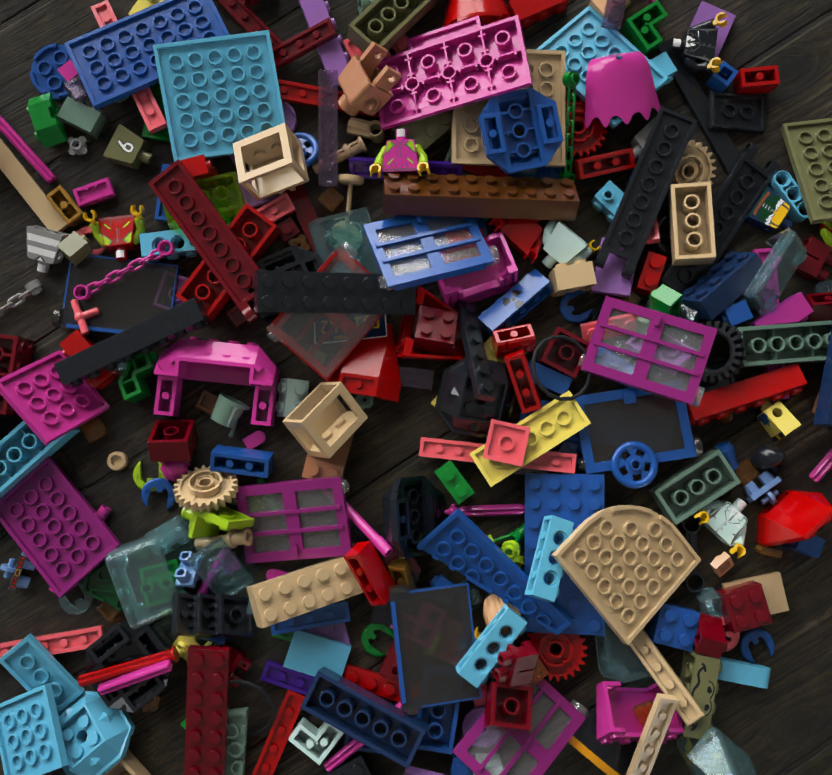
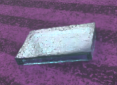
M222 537L187 558L190 566L215 595L220 593L234 595L254 582V577L230 547L227 546Z

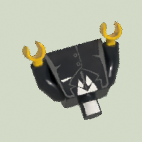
M720 12L716 15L715 20L710 19L686 30L682 39H672L670 50L680 51L679 62L683 63L692 72H708L710 69L713 73L720 71V67L715 65H721L722 61L718 57L714 58L718 28L715 27L718 25L723 28L727 25L726 20L720 22L721 19L727 17L726 13Z

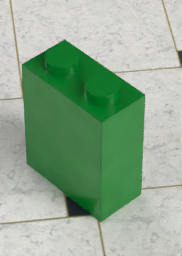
M448 460L434 471L458 504L475 493L451 460Z

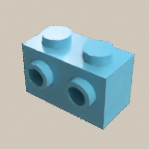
M609 180L592 198L591 202L593 207L598 212L606 215V219L611 223L624 193Z

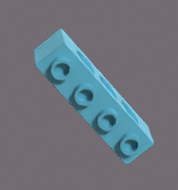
M181 229L139 234L143 258L150 255V252L156 249L158 243L162 240H168L175 246L173 255L162 258L176 260L179 259V256L186 255V257L192 258L197 257L199 254ZM184 240V246L179 249V242ZM170 246L165 248L166 252L170 250ZM158 251L153 253L156 254V257L161 255ZM161 258L158 260H151L149 262H159L161 261Z
M554 515L544 516L524 595L545 602H555L559 595V583L564 575V570L554 557L551 564L549 556L573 533L574 522ZM555 535H556L557 538H558V543H557V544L554 542V536H555ZM545 574L548 576L547 584L544 581Z
M504 604L455 667L457 673L476 688L480 684H484L492 668H496L499 665L498 653L506 651L508 644L514 645L513 641L516 637L521 636L526 630V620L507 604ZM503 627H510L508 633L501 634V629ZM491 643H497V647L494 650L488 649ZM479 659L485 660L482 666L475 665Z

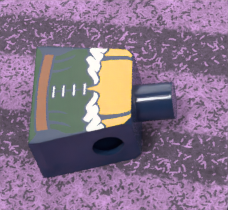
M767 187L744 220V223L766 233H771L778 227L788 231L793 224L791 220L785 217L790 210V206L772 189Z

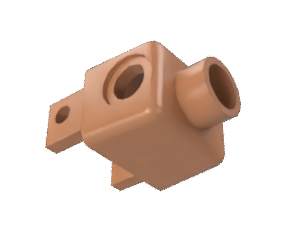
M373 41L361 56L354 54L338 77V83L344 92L339 98L338 104L343 111L353 117L359 111L374 116L392 98L393 93L391 89L402 77L400 72L387 65L382 71L379 70L377 66L388 54V51Z

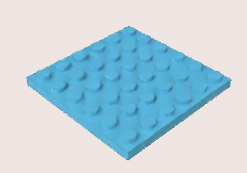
M269 30L153 45L174 162L178 159L181 161L203 154L207 159L234 155L233 143L285 123Z

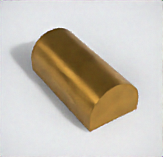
M61 185L45 196L70 227H75L84 221L83 211Z
M399 558L392 560L388 565V569L398 589L397 592L417 589L408 560Z

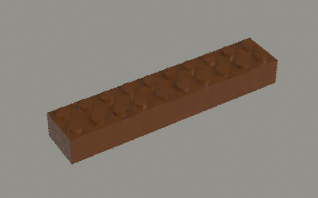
M414 172L384 173L383 214L575 221L580 203L574 180L568 178H516L512 176L494 177L491 175H437L435 173H430L429 175L421 174L422 176H419V174Z

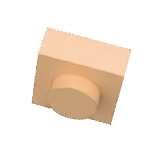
M724 551L721 555L716 556L710 565L714 573L721 577L734 566L731 557Z

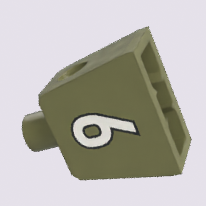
M121 124L118 125L103 154L109 162L133 169H139L142 162L151 165L154 160V155L147 152L149 145Z

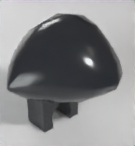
M764 444L752 454L750 462L752 466L758 469L768 468L771 474L779 473L778 468H782L785 453L781 448L773 444Z

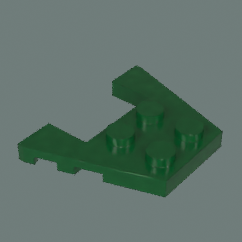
M152 541L118 547L84 578L81 591L113 606L116 610L122 611L132 618H138L141 600L122 597L129 557L149 559Z

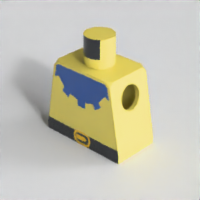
M766 401V404L759 407L762 413L757 418L774 442L801 425L780 401L774 405L770 401Z

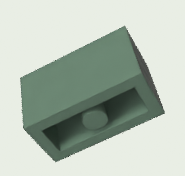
M67 96L57 116L64 123L97 139L107 122V119L102 114L103 111L101 109L95 110L93 106H87L86 102L77 97L73 99Z

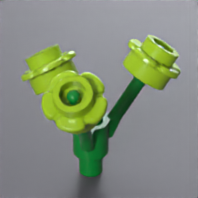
M524 523L515 531L495 539L492 538L491 534L487 535L494 543L510 538L511 540L505 541L502 544L501 550L519 568L525 565V557L520 556L521 546L525 537Z

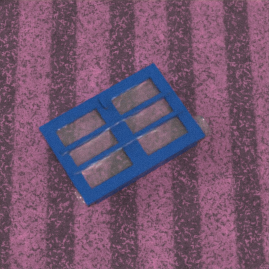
M404 215L363 225V231L382 275L379 276L381 288L387 287V290H402L484 270L487 266L499 264L500 258L496 246H487L474 217Z

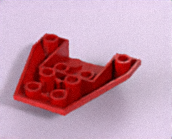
M387 324V337L361 340L325 382H342L350 394L399 402L402 383L392 324ZM347 341L342 342V344H341L339 350L341 349V347H342Z
M785 490L776 498V504H769L757 515L756 542L760 546L770 547L811 539L818 533L817 530L821 526L827 525L832 521V505L820 492Z

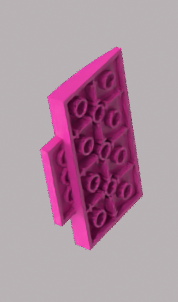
M478 15L408 38V51L383 58L377 66L379 70L382 71L387 65L400 72L402 77L391 89L393 93L392 98L379 110L381 129H390L531 86V73L519 16L515 15L482 26Z

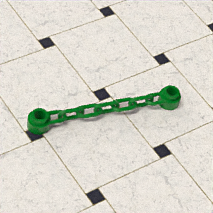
M567 71L562 77L563 85L568 88L565 138L566 166L564 171L559 173L558 179L568 178L575 182L576 177L572 172L576 86L580 82V75L575 71ZM570 99H573L572 106H570ZM570 113H572V120H569ZM568 139H571L570 146H568ZM568 152H570V159H567Z

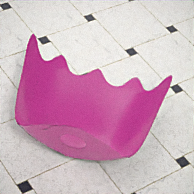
M641 52L619 53L591 59L586 74V129L595 117L599 118L604 127H607L613 116L620 117L624 123L628 124L636 112L641 113L648 120L652 108H655L657 112L659 111L660 104L652 73L646 57Z

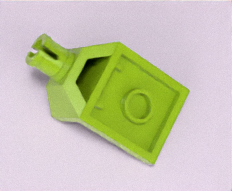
M218 506V510L212 508L209 513L207 510H203L202 513L196 510L192 513L191 508L185 510L184 507L181 511V517L190 521L189 538L191 539L219 535L220 530H244L246 527H253L255 521L254 518L227 506Z

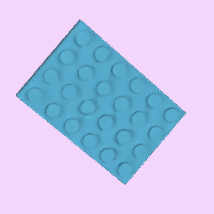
M590 5L536 49L565 51V72L575 71L580 75V82L576 86V94L584 102L587 67L591 59L612 54L640 52ZM646 57L657 92L668 82L669 77ZM613 116L608 125L615 128L623 120L618 116Z

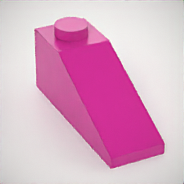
M799 292L791 295L746 327L803 323L809 319L808 315L814 311L803 294Z

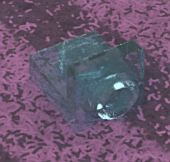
M713 587L703 588L702 591L694 593L699 601L700 613L716 617L723 616L721 598Z

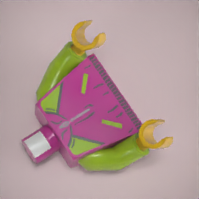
M396 129V140H387L386 145L378 153L374 164L369 167L370 176L372 177V174L377 172L378 178L382 176L381 170L383 173L414 172L419 174V176H422L421 173L423 171H427L428 175L431 173L427 154L421 145L416 144L414 139H407V129Z

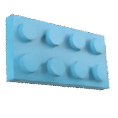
M31 633L0 658V663L27 691L51 683L58 713L85 690L79 686L78 681Z

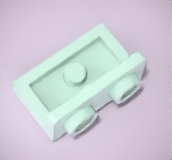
M290 378L280 380L278 384L279 400L276 403L277 417H287L308 396L309 381Z

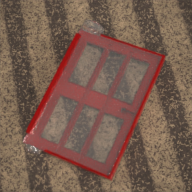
M345 241L336 248L316 271L371 274L354 259L358 252ZM280 313L266 330L269 332L267 336L276 343L279 340L321 378L327 381L382 315Z

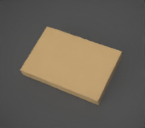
M778 571L721 583L722 588L752 580L761 583L770 614L789 611L781 573Z

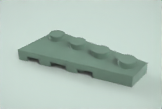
M249 707L228 709L226 775H245Z

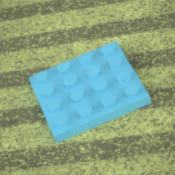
M51 683L44 684L0 703V755L4 775H44L69 765Z

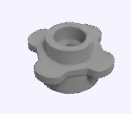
M84 136L68 138L69 154H86L87 139Z

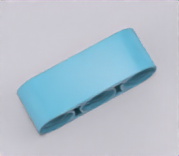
M787 171L777 172L767 187L772 189L790 206L787 215L792 221L797 223L809 218L798 184ZM788 194L792 196L793 200L788 197ZM799 209L804 212V215L800 213Z
M720 657L722 671L718 674L719 680L768 689L771 668Z

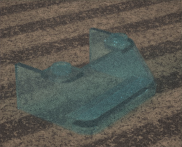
M790 228L766 240V243L773 247L747 290L731 303L736 304L746 300L753 318L767 312H772L776 308V301L799 264H802L807 258V249L797 233Z

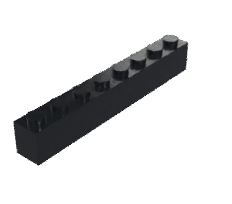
M192 298L55 363L54 366L63 386L75 388L84 384L83 381L88 378L91 380L101 376L100 373L105 370L108 372L118 368V364L122 362L129 363L135 360V356L139 354L146 355L152 352V348L156 346L168 345L170 340L175 337L176 339L188 335L187 332L192 329H202L205 327V323L210 320L202 301Z

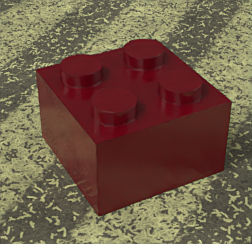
M420 306L412 350L451 356L458 312Z
M559 326L553 331L552 335H565L576 340L587 352L590 342ZM553 339L547 343L537 363L566 375L573 380L576 378L585 357L574 343L564 339Z
M195 419L156 420L147 441L151 462L191 461L198 440Z
M752 580L716 590L726 629L731 632L738 633L773 623L761 583Z
M498 682L488 684L486 687L484 728L518 733L531 731L533 687H509L506 683Z

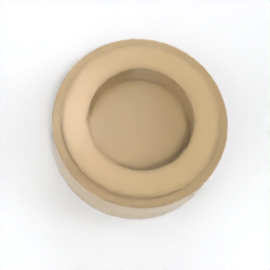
M121 451L112 452L107 458V465L115 471L123 470L128 464L127 455Z

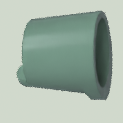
M219 393L210 418L223 426L232 428L228 437L232 438L240 416L244 410H250V407L229 395Z

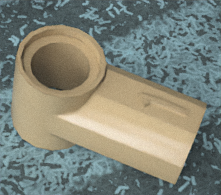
M354 117L349 119L347 134L370 139L373 143H381L385 139V130L381 129L380 121H367ZM374 130H380V133L372 134Z

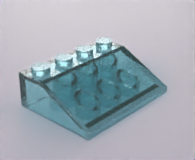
M367 207L315 219L308 224L316 253L319 255L322 264L339 246L371 274H381L363 231V225L371 223ZM340 260L330 271L333 273H352Z

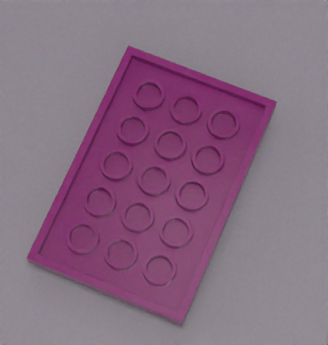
M48 456L0 499V523L59 598L64 597L122 545L52 457Z

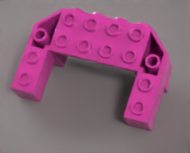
M190 337V339L181 338L159 355L154 369V374L158 375L153 414L179 417L183 379L255 386L251 424L274 427L280 369L259 344L248 342L247 345H243L238 341L224 343L218 339L204 341L199 337Z

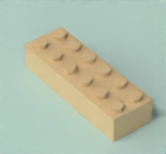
M338 556L246 587L256 626L259 628L277 624L363 593L343 556Z

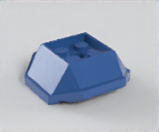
M532 88L515 90L490 98L478 117L485 155L506 174L547 166L564 141L556 101L545 97ZM514 129H519L522 132V136H517Z

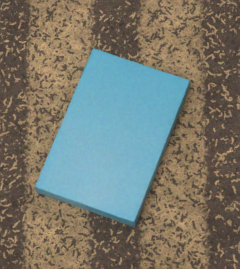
M306 630L295 631L283 667L314 677L318 670L326 667L342 676L352 645Z

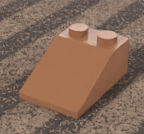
M354 433L330 459L309 456L307 454L302 477L309 479L336 476L342 477L343 481Z

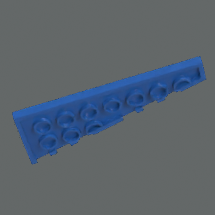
M459 508L418 543L417 548L419 550L426 551L436 561L440 560L447 564L449 569L463 574L467 577V580L486 592L497 595L503 599L504 603H509L518 608L520 613L534 618L538 624L558 635L572 624V619L555 602H545L524 595L529 577Z

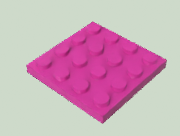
M61 350L0 378V394L45 446L102 414L110 407L105 399L86 380L83 381L84 384L75 388L63 386L54 366L55 363L67 358Z

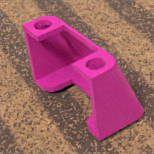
M602 681L597 684L596 740L601 741L602 745L612 744L613 741H619L620 745L630 744L631 741L638 744L657 693L664 694L657 683L647 688L620 687L621 682ZM676 709L662 744H666V740L677 739V735L684 732L681 716Z

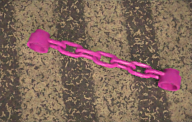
M162 240L158 243L157 248L150 252V255L133 260L122 270H114L99 282L94 281L88 285H77L73 290V295L78 300H88L93 293L100 290L101 286L120 280L124 274L143 268L145 263L151 260H158L164 256L169 257L173 255L175 246L168 240ZM170 246V250L166 252L165 248ZM158 251L161 255L156 257V254L153 253ZM139 261V264L142 265L134 269V266L131 265ZM116 273V275L119 277L112 280V278H110L109 276ZM92 285H94V287L96 288L93 291H91V289L89 288ZM84 290H86L85 296L82 295V292Z

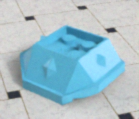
M84 691L58 713L69 765L62 767L66 775H105L125 758L131 735H133L135 725L126 710L109 708L97 692Z

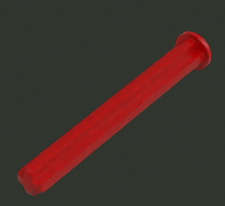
M172 646L171 649L80 675L78 677V684L81 687H85L128 674L167 659L178 662V650L176 646Z

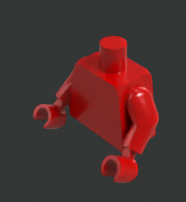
M493 218L489 225L493 224L496 226L493 231L497 232L499 230L498 233L502 232L506 242L524 259L526 257L531 258V264L534 263L542 248L543 235L541 232L543 228L539 225L542 220Z

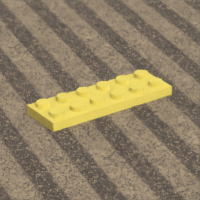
M567 391L560 397H571L573 395L570 391ZM554 399L517 423V425L530 427L522 467L591 424L575 399L571 401ZM486 443L470 453V456L490 487L522 468L484 459L483 454Z

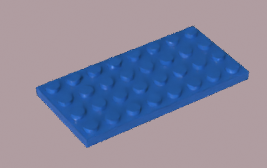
M164 0L67 41L64 44L95 110L159 83L153 45L230 34L213 0Z
M525 473L524 573L528 577L544 516L554 515L574 522L573 529L575 530L588 517L604 509V474ZM555 535V536H554V542L557 544V543H558V538H557V536ZM550 554L549 561L552 564L553 556ZM564 571V575L560 579V591L557 599H555V603L572 619V624L563 630L561 634L605 636V620ZM545 574L544 581L546 584L548 583L547 574ZM527 614L524 615V619L527 622L524 632L553 633L538 624L534 618Z

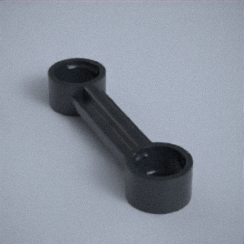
M699 517L694 518L696 526L693 530H687L684 525L685 520L679 523V526L685 532V539L698 555L697 532L701 529L702 525H699L701 520ZM699 563L682 582L687 590L694 593L702 591L705 586V580L699 574ZM692 575H696L699 578V585L691 589L688 586V579Z

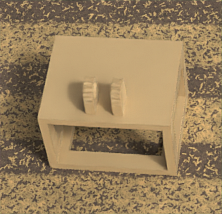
M286 123L233 143L239 183L257 201L277 193L281 196L288 189L291 192L295 191L296 186L309 182L302 143ZM245 162L249 165L250 172L246 173Z
M321 382L282 422L309 456L330 459L368 417L342 382ZM339 395L343 398V400L346 402V404L352 411H347L345 409V407L337 398Z

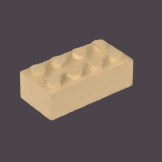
M711 182L671 184L668 190L672 266L712 264L716 258Z

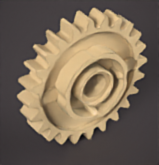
M695 140L688 142L671 184L711 182V185H713L710 178L716 177V175L712 174V171L716 169V167L712 166L715 159H710L713 154L712 152L706 153L707 146L702 147V143H695ZM685 167H687L688 173L686 176L684 174Z
M202 465L201 469L194 467V471L188 470L187 475L181 474L182 479H177V484H174L173 489L176 503H179V507L184 506L185 510L191 508L192 513L196 510H199L200 513L203 510H207L209 513L212 508L218 510V506L226 507L225 502L231 503V498H236L238 480L236 479V474L210 471V466L206 468Z

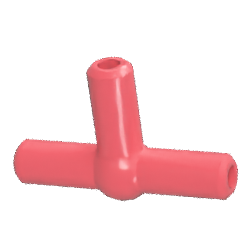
M73 299L70 303L75 314L74 319L78 322L81 334L88 335L90 332L85 319L99 315V309L95 307L82 312L79 301Z

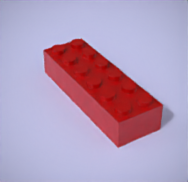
M245 203L229 224L231 230L255 262L262 257L281 232L276 224L248 203ZM204 260L201 261L175 295L183 302L192 298L200 299L211 322L231 298Z

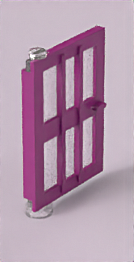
M606 296L586 355H581L578 365L582 366V371L673 401L699 407L705 390L699 384L717 329Z
M329 476L238 486L236 498H231V506H238V512L255 519L253 527H246L253 534L252 545H244L246 564L344 556L353 547L345 492L349 491L348 480H343V476Z
M534 670L530 685H524L533 687L531 731L518 733L484 728V711L451 752L475 775H543L584 722L589 712L576 700H572L569 703Z

